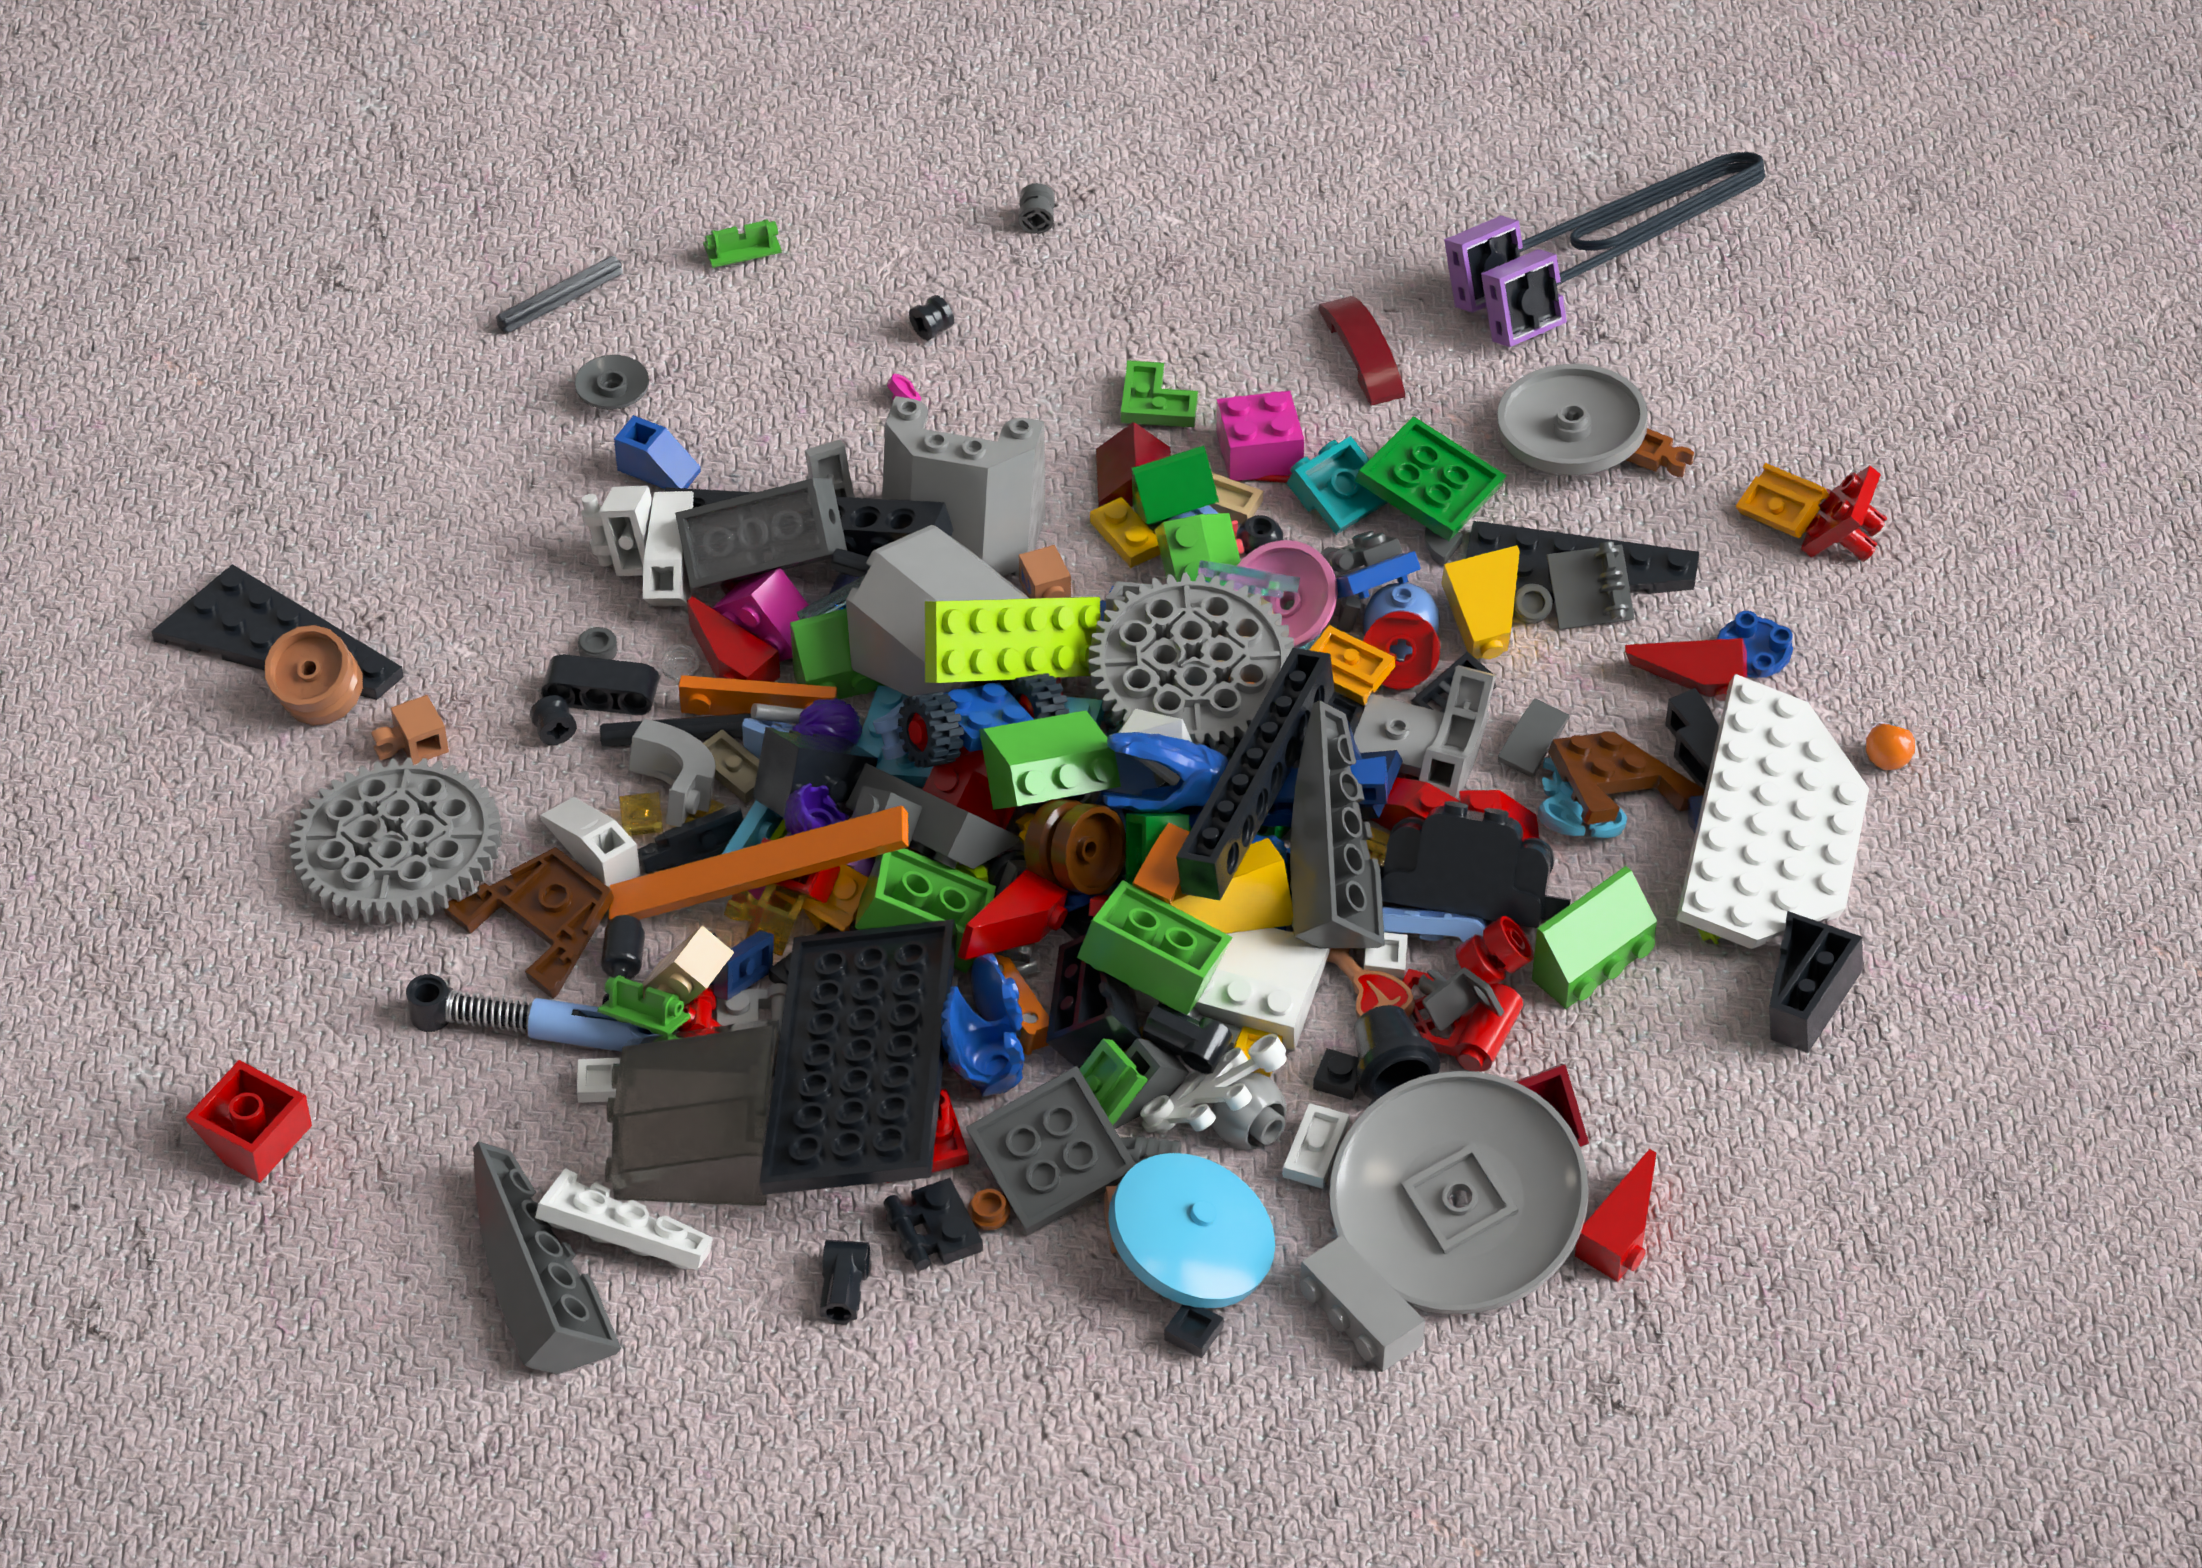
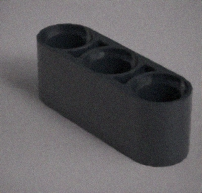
M561 654L550 659L541 688V695L543 698L551 695L563 697L569 708L644 715L652 709L660 675L654 667L644 663Z

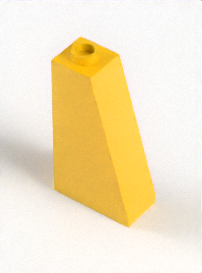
M1269 838L1250 845L1220 901L1182 894L1180 886L1171 903V906L1225 934L1289 926L1292 924L1293 918L1292 900L1284 859Z

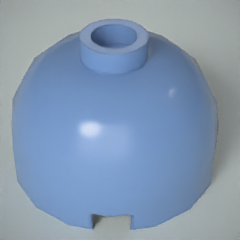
M1412 583L1388 584L1379 589L1366 605L1363 621L1364 636L1376 619L1389 612L1399 610L1419 614L1433 625L1436 634L1439 635V609L1432 596L1422 587ZM1398 639L1397 645L1390 646V652L1397 653V659H1404L1406 654H1412L1413 652L1412 647L1406 645L1405 639Z

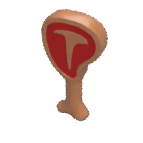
M1351 948L1330 949L1326 962L1336 964L1352 981L1354 991L1358 995L1356 1001L1357 1019L1367 1011L1384 1005L1398 1006L1406 1012L1408 1017L1413 1013L1415 1000L1411 989L1404 982L1385 972L1363 970L1350 956L1349 951Z

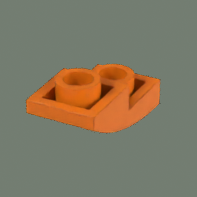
M1168 823L1147 855L1132 883L1133 886L1171 905L1180 887L1176 856L1190 832Z

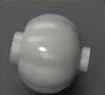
M1252 1072L1229 1085L1233 1086L1238 1083H1244L1252 1095L1251 1101L1239 1110L1231 1111L1226 1102L1213 1103L1211 1108L1216 1116L1215 1121L1212 1123L1214 1131L1230 1147L1239 1150H1253L1259 1147V1145L1248 1139V1133L1264 1145L1273 1143L1282 1134L1286 1123L1284 1117L1287 1105L1282 1091L1267 1076Z

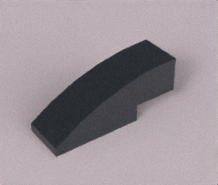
M1696 688L1669 698L1665 726L1676 738L1673 757L1693 781L1705 789L1719 726L1705 700Z

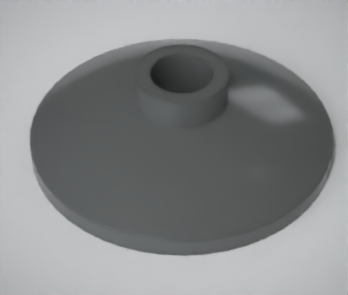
M605 355L592 359L579 369L575 377V389L580 399L592 407L606 410L621 409L636 403L645 395L649 387V376L646 368L639 361L623 355Z

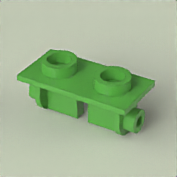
M768 219L744 225V233L739 234L737 226L718 231L712 230L711 235H706L703 242L712 268L782 253L776 237L778 235L777 224L775 221L769 222Z
M623 976L610 977L606 981L605 992L609 994V1000L597 1009L598 1013L613 1017L619 1022L630 1023L648 1029L654 1034L665 1036L670 1035L691 1018V1014L682 1012L684 1003L679 1000L678 995L649 987L645 990V998H643V984L626 979Z

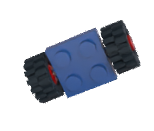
M1048 673L1015 678V680L1009 683L1010 688L1007 689L1001 683H988L984 686L953 689L949 692L939 691L910 696L903 701L904 706L900 707L899 713L903 716V718L898 719V726L902 727V732H899V738L904 739L905 744L902 745L904 752H909L907 758L910 762H915L914 766L927 768L955 762V758L960 756L961 752L958 748L964 746L969 752L983 750L979 729L1068 714L1069 708L1065 709L1064 703L1068 702L1066 695L1061 696L1060 694L1063 690L1061 684H1056L1057 679L1054 676H1049Z

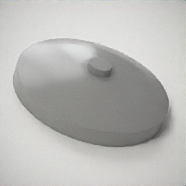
M1587 364L1554 365L1538 369L1521 377L1504 393L1497 411L1498 433L1505 448L1524 464L1555 474H1589L1616 466L1629 458L1640 447L1647 432V405L1639 389L1628 379L1616 372Z

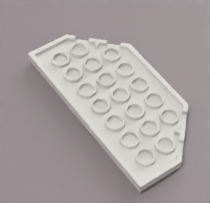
M1737 674L1731 679L1676 920L1753 949L1764 945L1768 939L1779 935L1784 937L1787 911L1816 921L1823 919L1830 921L1840 917L1845 910L1869 788L1808 702Z

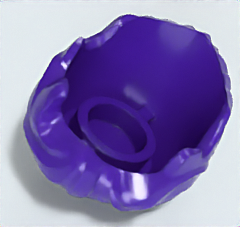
M837 698L832 700L818 699L800 713L799 724L794 725L791 730L809 736L821 734L843 737L857 745L862 734V725L859 722L860 717L851 704H847L845 701Z
M809 783L801 786L789 795L786 801L784 820L786 830L791 836L849 820V816L837 809L835 802L828 795L829 790L826 786L811 787L812 784Z

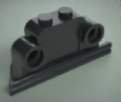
M1446 801L1444 806L1432 809L1425 820L1418 817L1403 818L1392 828L1387 843L1384 866L1379 865L1382 901L1492 921H1496L1501 916H1507L1517 925L1538 928L1542 920L1548 921L1571 903V899L1547 895L1549 877L1555 862L1551 847L1545 841L1538 838L1523 839V829L1520 823L1508 817L1509 813L1501 809L1486 808L1484 813L1468 810L1467 804Z

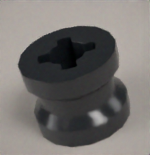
M938 295L928 298L925 305H916L909 311V319L913 329L922 339L927 341L936 337L940 329L947 330L954 325V316L950 306Z
M557 695L547 696L538 700L531 707L530 718L532 723L538 727V736L544 744L558 745L566 742L575 734L577 724L574 717L569 713V706L563 697Z

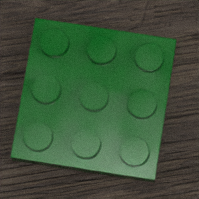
M1413 416L1358 471L1355 482L1393 505L1402 513L1418 521L1435 534L1450 541L1502 487L1507 475Z

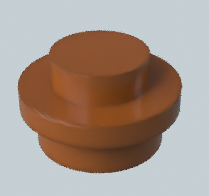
M984 1189L977 1192L968 1204V1213L975 1227L982 1230H995L1005 1225L1009 1220L1010 1204L999 1191Z

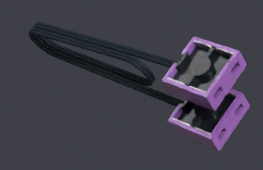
M1736 152L1713 158L1524 240L1521 238L1519 220L1501 215L1446 238L1444 243L1455 307L1472 313L1487 307L1492 341L1508 347H1512L1567 322L1563 295L1558 294L1557 285L1595 268L1761 183L1766 177L1763 158L1751 152ZM1737 173L1616 236L1593 241L1579 240L1580 237L1716 178ZM1573 230L1570 234L1571 245L1578 250L1597 251L1611 248L1559 273L1557 254L1540 249L1521 257L1519 254L1524 250Z

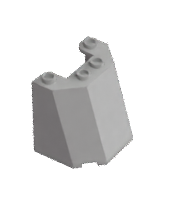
M895 396L885 422L882 499L945 502L954 529L951 537L973 552L1001 576H1006L1010 573L1018 576L1019 554L1035 550L1045 521L1044 421L1028 418L1009 420L1004 424L998 441L924 429L928 420V408L923 402Z
M934 525L927 526L873 550L866 562L870 569L860 587L851 589L846 599L851 667L855 672L907 696L972 688L975 684L974 681L925 683V601L1022 599L1029 597L973 552Z

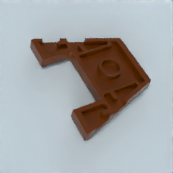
M1604 731L1602 733L1582 736L1574 735L1572 737L1552 740L1548 753L1562 780L1569 782L1572 786L1573 793L1571 798L1573 802L1577 801L1582 806L1581 817L1587 825L1615 821L1620 807L1607 794L1655 788L1679 812L1701 809L1705 789L1614 731Z
M557 847L509 870L510 876L490 886L486 883L478 886V892L459 902L455 899L448 901L449 908H443L446 916L469 934L476 930L496 910L504 908L548 942L551 947L527 968L525 973L530 982L552 999L559 994L614 899L612 890Z

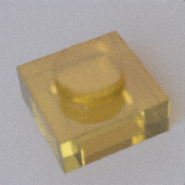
M659 792L619 796L622 828L629 836L663 832Z

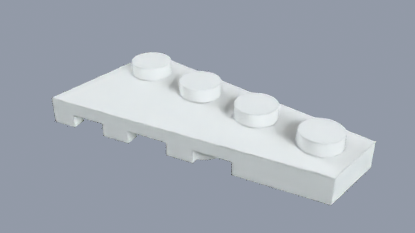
M566 1168L538 1203L535 1218L548 1222L554 1228L562 1230L571 1229L586 1234L592 1240L601 1243L611 1242L629 1248L631 1252L637 1255H651L669 1261L671 1265L680 1269L691 1268L698 1271L710 1253L713 1237L668 1216L655 1219L649 1216L645 1205L634 1200L621 1203L609 1197V1188L596 1182L590 1188L576 1182L578 1174Z

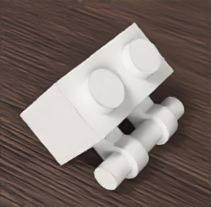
M612 487L602 506L598 504L595 494L583 496L581 500L584 509L581 515L584 524L590 529L592 538L589 544L592 553L598 558L599 565L605 567L613 564L616 576L643 575V560L653 503L649 487Z

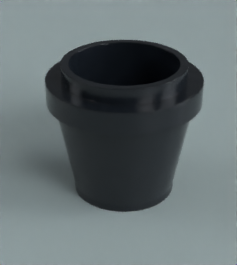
M1394 1005L1379 1006L1364 1013L1355 1023L1353 1031L1359 1062L1356 1077L1362 1092L1368 1098L1376 1101L1387 1092L1408 1081L1439 1073L1440 1059L1434 1045L1421 1036L1402 1008Z

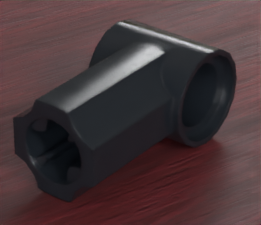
M1160 1002L1150 1012L1142 1037L1180 1054L1184 1063L1203 1074L1213 1073L1233 1039L1231 1031L1222 1023L1211 1018H1202L1198 1021Z
M829 1239L825 1241L822 1264L824 1283L820 1303V1317L826 1318L832 1324L847 1325L848 1322L856 1320L858 1317L862 1282L867 1281L869 1273V1242Z

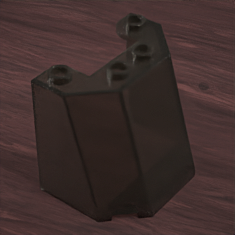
M767 1019L671 1033L668 1036L656 1035L630 1039L622 1047L620 1064L614 1063L612 1067V1089H616V1096L609 1097L607 1102V1123L613 1124L612 1157L606 1158L605 1182L612 1183L615 1200L767 1205L768 1195H763L759 1180L764 1156V1139L771 1080L775 1074L780 1039L779 1019Z

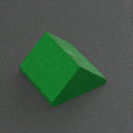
M1204 445L1132 468L1133 508L1147 525L1219 502Z

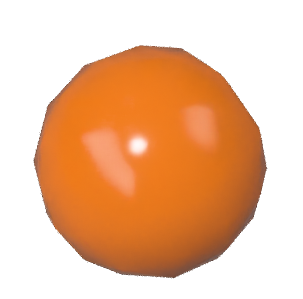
M1879 723L1872 728L1866 737V753L1869 760L1880 769H1901L1911 760L1915 753V739L1909 730Z

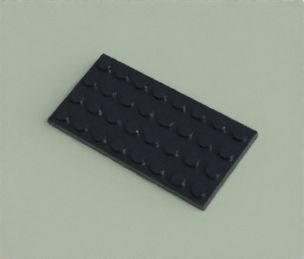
M954 919L794 937L759 1180L763 1195L931 1178L945 1054L941 1037V1013L943 1004L947 1000V994L950 993L952 987L958 933Z

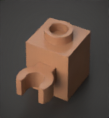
M428 695L391 707L393 728L380 727L371 732L377 744L374 746V750L380 760L392 757L402 748L407 757H411L413 765L418 764L423 758L429 760L449 752L445 725Z

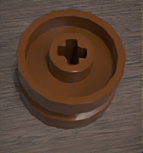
M1067 799L1050 800L1038 809L1030 821L1024 847L1027 868L1029 871L1063 889L1086 895L1101 894L1113 885L1120 875L1126 859L1124 823L1115 811L1106 806L1082 804L1078 801Z

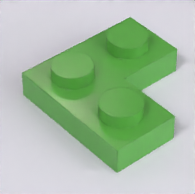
M1127 360L1121 406V423L1135 422L1136 424L1195 428L1198 391L1162 389L1164 363Z

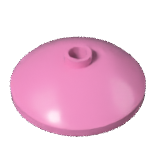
M1281 540L1256 548L1240 561L1229 579L1234 580L1235 591L1246 585L1248 586V594L1259 593L1273 605V613H1280L1282 615L1281 625L1289 626V637L1294 639V648L1302 647L1317 637L1330 621L1336 607L1338 590L1332 567L1321 553L1302 542ZM1290 600H1294L1292 608L1284 610L1285 604Z

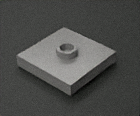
M1371 694L1355 731L1354 739L1360 753L1397 750L1403 760L1399 772L1420 777L1426 749L1434 743L1444 713Z

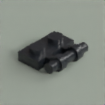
M951 1178L912 1190L911 1202L913 1205L909 1207L903 1205L897 1195H891L884 1200L883 1204L887 1210L886 1220L891 1230L898 1232L902 1241L900 1248L905 1258L912 1261L916 1270L921 1271L928 1268L931 1264L928 1255L937 1253L942 1264L946 1265L983 1252V1241ZM923 1224L927 1234L924 1236L917 1234L914 1226Z

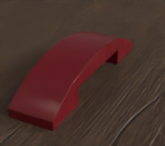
M1354 296L1319 304L1318 310L1330 332L1338 333L1358 370L1357 382L1370 406L1405 398V389L1392 352L1380 327L1366 306Z

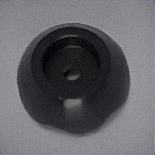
M1256 515L1246 519L1237 530V539H1241L1244 552L1248 555L1262 545L1283 540V531L1274 519L1264 515Z

